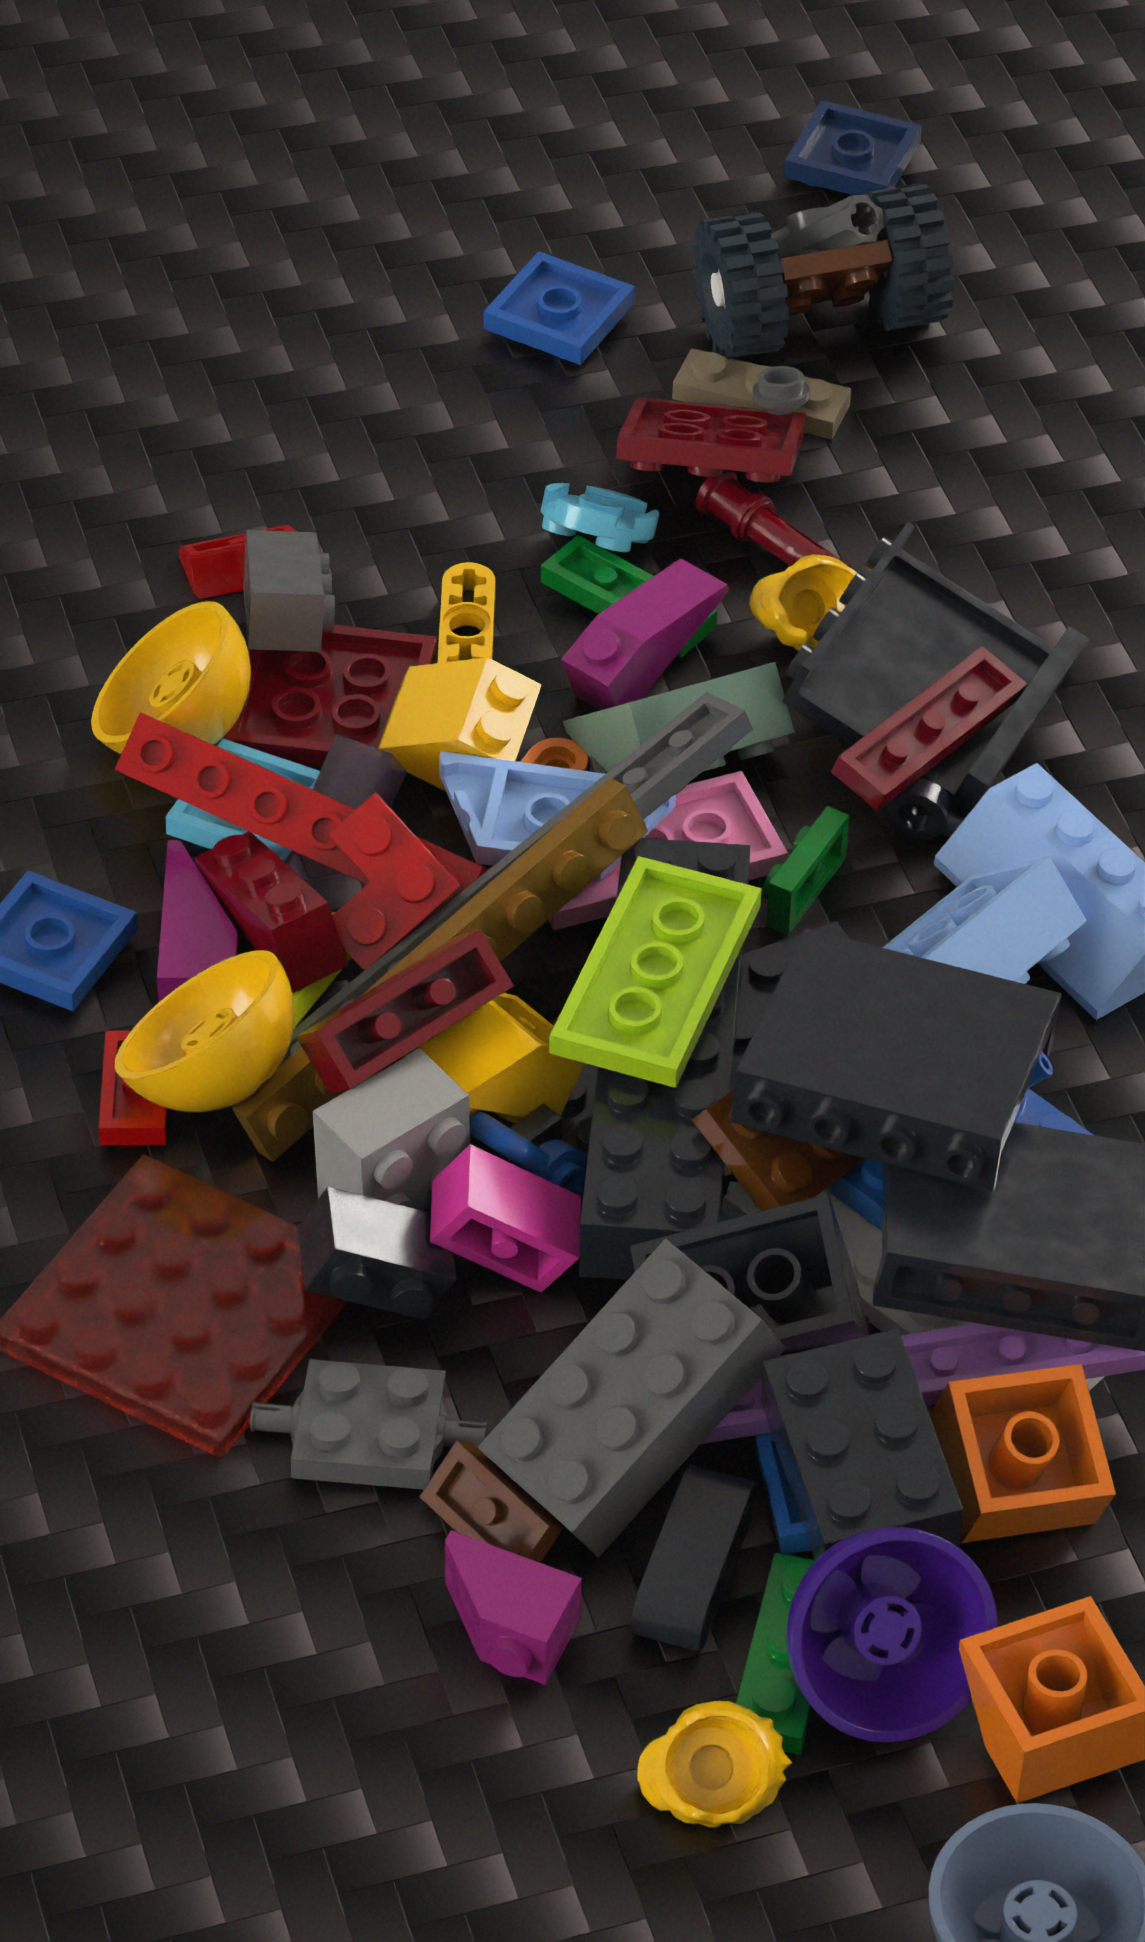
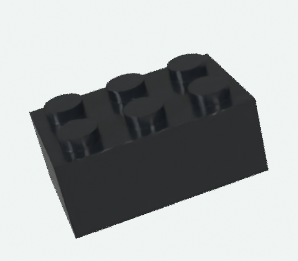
M898 1328L763 1361L761 1404L815 1561L826 1550L845 1538L863 1531L882 1527H906L926 1531L951 1542L959 1548L963 1507Z

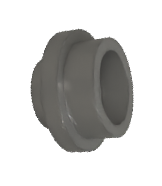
M775 366L764 369L759 373L758 382L752 389L753 401L757 405L764 407L768 413L775 415H787L795 412L810 397L809 386L804 382L803 373L796 368L788 366Z

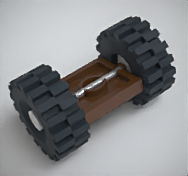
M922 183L866 192L863 195H868L876 206L882 208L885 227L878 233L876 242L780 258L779 260L777 256L779 247L776 238L771 239L772 229L768 222H764V216L761 213H757V211L700 221L698 228H695L694 232L696 243H693L692 253L696 259V263H693V275L697 278L695 292L696 298H700V316L702 322H706V335L709 341L713 340L714 352L725 356L727 359L778 351L785 344L784 337H787L788 333L785 320L789 319V316L804 313L812 309V304L832 300L834 307L853 305L864 300L867 293L870 296L868 302L872 312H876V321L879 325H883L887 331L936 323L947 319L949 316L948 308H952L953 304L950 291L954 290V278L951 276L950 268H954L953 255H949L948 244L951 243L948 231L945 232L943 228L945 218L942 210H937L938 200L934 193L930 194V188L926 184L922 185Z

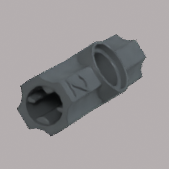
M852 195L829 207L813 208L789 215L786 219L788 226L771 233V239L776 238L779 247L777 252L778 260L791 256L872 243L877 241L878 233L885 227L882 208L876 206L868 195Z

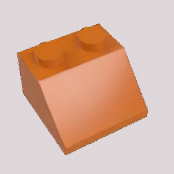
M1091 1596L960 1640L959 1651L985 1748L1017 1804L1145 1760V1686Z

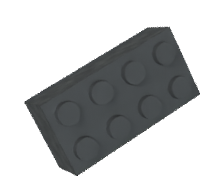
M665 1238L477 1448L599 1558L762 1376L763 1361L778 1358L786 1347L758 1315Z

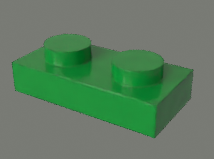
M827 806L812 827L805 825L800 830L795 839L792 853L783 865L776 863L771 868L762 890L763 898L768 900L766 927L789 935L844 862L847 851L849 814Z

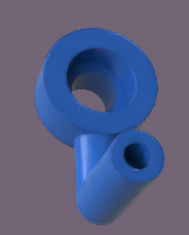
M482 1111L475 1113L470 1118L471 1136L511 1160L522 1169L579 1196L583 1195L587 1168V1157L584 1153L559 1139L547 1141L538 1147Z

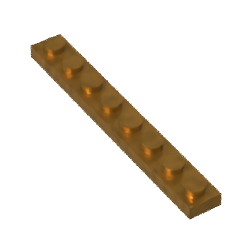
M609 778L363 994L454 937L481 929L498 960L501 962L649 832L626 785ZM301 1047L277 1069L271 1078L261 1084L253 1095L237 1103L232 1110L257 1151L274 1162L314 1127L313 1111L348 1090L329 1093Z

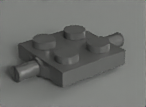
M309 1359L304 1390L296 1399L294 1406L253 1402L250 1430L252 1432L266 1431L291 1434L293 1443L291 1478L424 1490L432 1478L434 1464L443 1453L444 1447H452L456 1441L472 1442L478 1447L487 1437L488 1422L447 1419V1413L443 1405L446 1390V1371Z

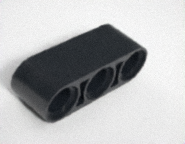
M693 1464L687 1465L636 1596L630 1624V1632L632 1634L698 1652L704 1649L752 1520L758 1492L757 1481Z

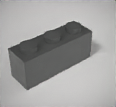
M246 530L243 588L248 649L321 652L322 631H333L335 597L332 595V574H329V553H319L317 533Z

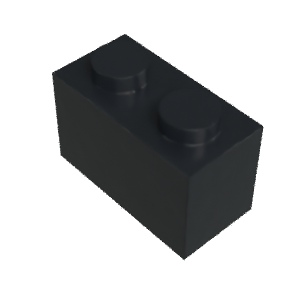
M328 1186L297 1228L305 1291L423 1320L427 1319L457 1279L453 1252L430 1242V1212Z

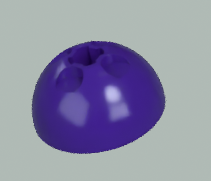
M882 1527L857 1533L826 1550L807 1570L794 1593L788 1612L786 1628V1647L793 1676L800 1691L814 1710L830 1725L850 1736L873 1742H898L918 1738L948 1723L972 1700L959 1651V1643L961 1639L997 1628L996 1606L991 1589L978 1566L967 1554L951 1542L932 1533L906 1527ZM869 1612H871V1614L866 1619L864 1629H861L865 1617Z

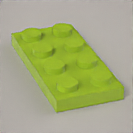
M638 856L549 1035V1054L676 1088L761 906V888Z

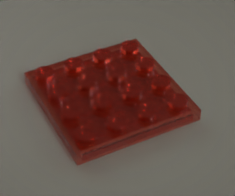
M143 1154L1 1318L0 1351L222 1459L249 1426L253 1402L266 1404L348 1301L305 1291L297 1230L299 1226Z

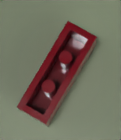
M248 831L242 835H232L223 838L214 845L213 849L195 857L200 873L236 928L238 942L248 952L256 950L272 952L284 968L292 993L349 966L328 902L252 832Z
M481 929L454 937L297 1035L296 1038L329 1093L348 1090L514 985Z

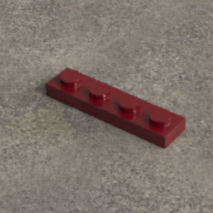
M982 646L839 755L831 773L878 811L1016 703L1028 683Z

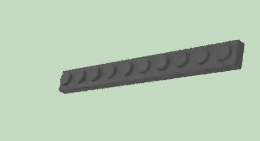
M708 692L704 693L293 1029L292 1039L281 1065L302 1047L296 1038L297 1035L360 997L609 778L626 785L644 820L669 798L681 792L692 779L714 761L726 755L737 742L753 730L746 711Z

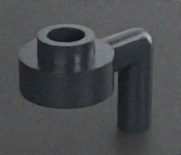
M922 778L917 779L889 801L886 808L887 821L896 832L903 836L920 840H930L940 834L950 838L965 819L951 811L950 797L941 786Z

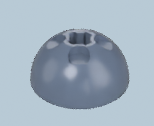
M1038 1803L1017 1804L989 1811L969 1821L957 1830L941 1849L934 1863L929 1882V1912L937 1942H1145V1865L1137 1852L1115 1830L1080 1811L1063 1806Z

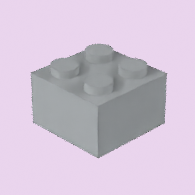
M419 1048L313 1111L318 1198L328 1186L422 1211L431 1207L432 1180L470 1145L469 1095Z

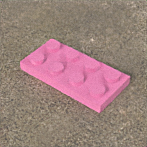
M742 771L687 784L677 794L675 808L645 837L651 839L751 845L749 880L767 876L776 863L783 865L788 858L786 848ZM621 861L601 881L593 880L548 920L553 931L609 916L617 900Z

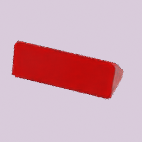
M288 524L263 529L265 531L298 532ZM246 533L181 546V549H178L179 558L193 593L197 598L205 599L244 591Z

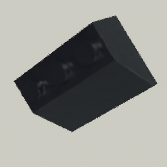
M828 1194L630 1245L634 1271H636L666 1238L766 1323L786 1347L780 1356L868 1336L858 1283Z

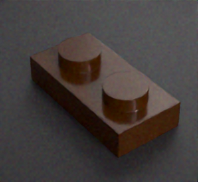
M456 1441L419 1496L456 1532L541 1563L564 1528L472 1442Z

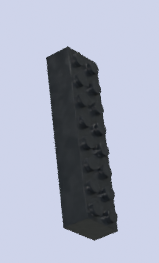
M641 838L621 856L617 898L638 856L749 885L751 845ZM744 943L676 1088L598 1067L580 1221V1277L628 1280L635 1273L630 1245L720 1222L725 1163L692 1119L732 1089Z

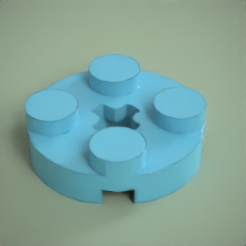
M554 483L547 485L545 488L541 506V513L544 515L542 528L549 532L574 536L576 531L594 535L597 536L595 543L598 546L619 552H629L632 542L644 544L654 538L659 512L655 509L646 513L648 503L640 499L593 486H587L585 494L580 496L568 495L569 483Z

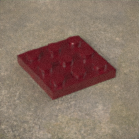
M636 397L617 438L616 459L630 461V467L643 471H660L665 468V464L688 466V472L697 476L715 477L722 475L723 470L746 472L745 477L752 481L777 482L780 480L781 475L791 476L804 437L806 413L793 412L787 415H775L768 413L765 409Z
M334 625L333 631H322L321 652L250 649L251 678L249 692L239 718L225 735V739L303 766L406 778V771L374 755L406 671L410 666L435 663L437 637Z

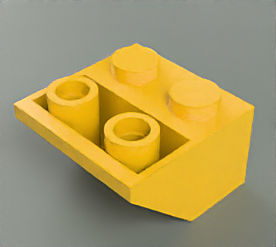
M507 993L500 994L402 1056L404 1058L419 1048L426 1053L469 1095L470 1116L485 1110L495 1112L500 1117L513 1123L519 1122L543 1103L561 1116L585 1065L582 1062L549 1054V1035L554 1026L518 996Z

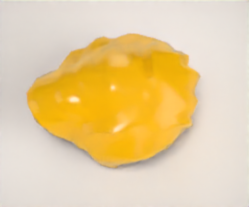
M815 554L804 556L784 572L760 579L750 594L749 606L753 615L768 630H773L781 643L793 646L797 651L800 650L804 643L815 648L819 642L812 638L814 632L831 607L839 612H842L845 608V605L840 603L839 600L857 572L838 558Z
M711 1701L696 1704L683 1711L676 1723L668 1729L665 1735L653 1740L645 1747L639 1758L637 1780L643 1796L658 1810H670L675 1818L684 1823H699L707 1827H718L727 1823H744L772 1804L778 1794V1790L786 1781L783 1771L792 1762L784 1753L782 1748L783 1737L773 1728L771 1718L760 1717L752 1710L731 1701Z

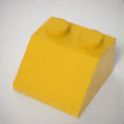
M488 657L410 666L404 675L374 756L444 791L446 790L439 776L441 751L516 761L541 684Z

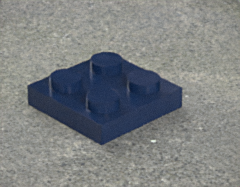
M821 100L785 159L784 178L804 182L809 186L823 187L850 195H863L866 192L894 188L920 144L922 125Z

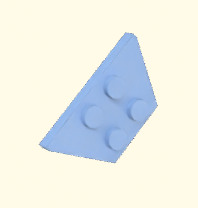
M441 751L439 776L477 864L492 866L605 775L604 773ZM677 794L669 798L643 820L649 832L642 838H645L675 808ZM621 856L594 880L601 881L621 861Z

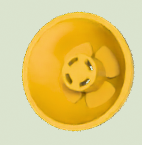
M199 602L175 612L145 634L118 663L99 693L91 719L92 731L95 737L110 749L121 754L141 712L211 744L220 741L240 716L249 692L251 678L249 652L239 626L228 611L216 602Z
M264 950L242 953L207 968L180 985L155 1005L125 1038L115 1058L117 1074L130 1088L145 1099L177 1111L208 1112L220 1110L235 1105L253 1095L257 1088L271 1078L281 1065L293 1034V993L288 977L278 958L272 952Z

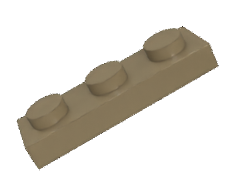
M692 348L673 380L672 399L683 402L764 409V407L757 405L753 401L752 389L758 382L759 373L770 367L733 358L727 359L725 356L714 352ZM804 376V382L809 386L810 397L804 405L798 407L795 411L806 413L804 433L832 440L850 407L851 388Z

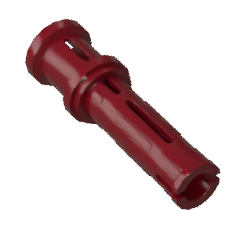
M723 470L720 476L708 477L698 491L696 508L700 513L708 517L716 516L731 527V533L736 539L742 542H757L789 566H792L801 557L812 554L838 558L775 513V506L768 496L763 493L754 494L738 483V477L733 471ZM842 561L848 567L852 568V566L848 562Z

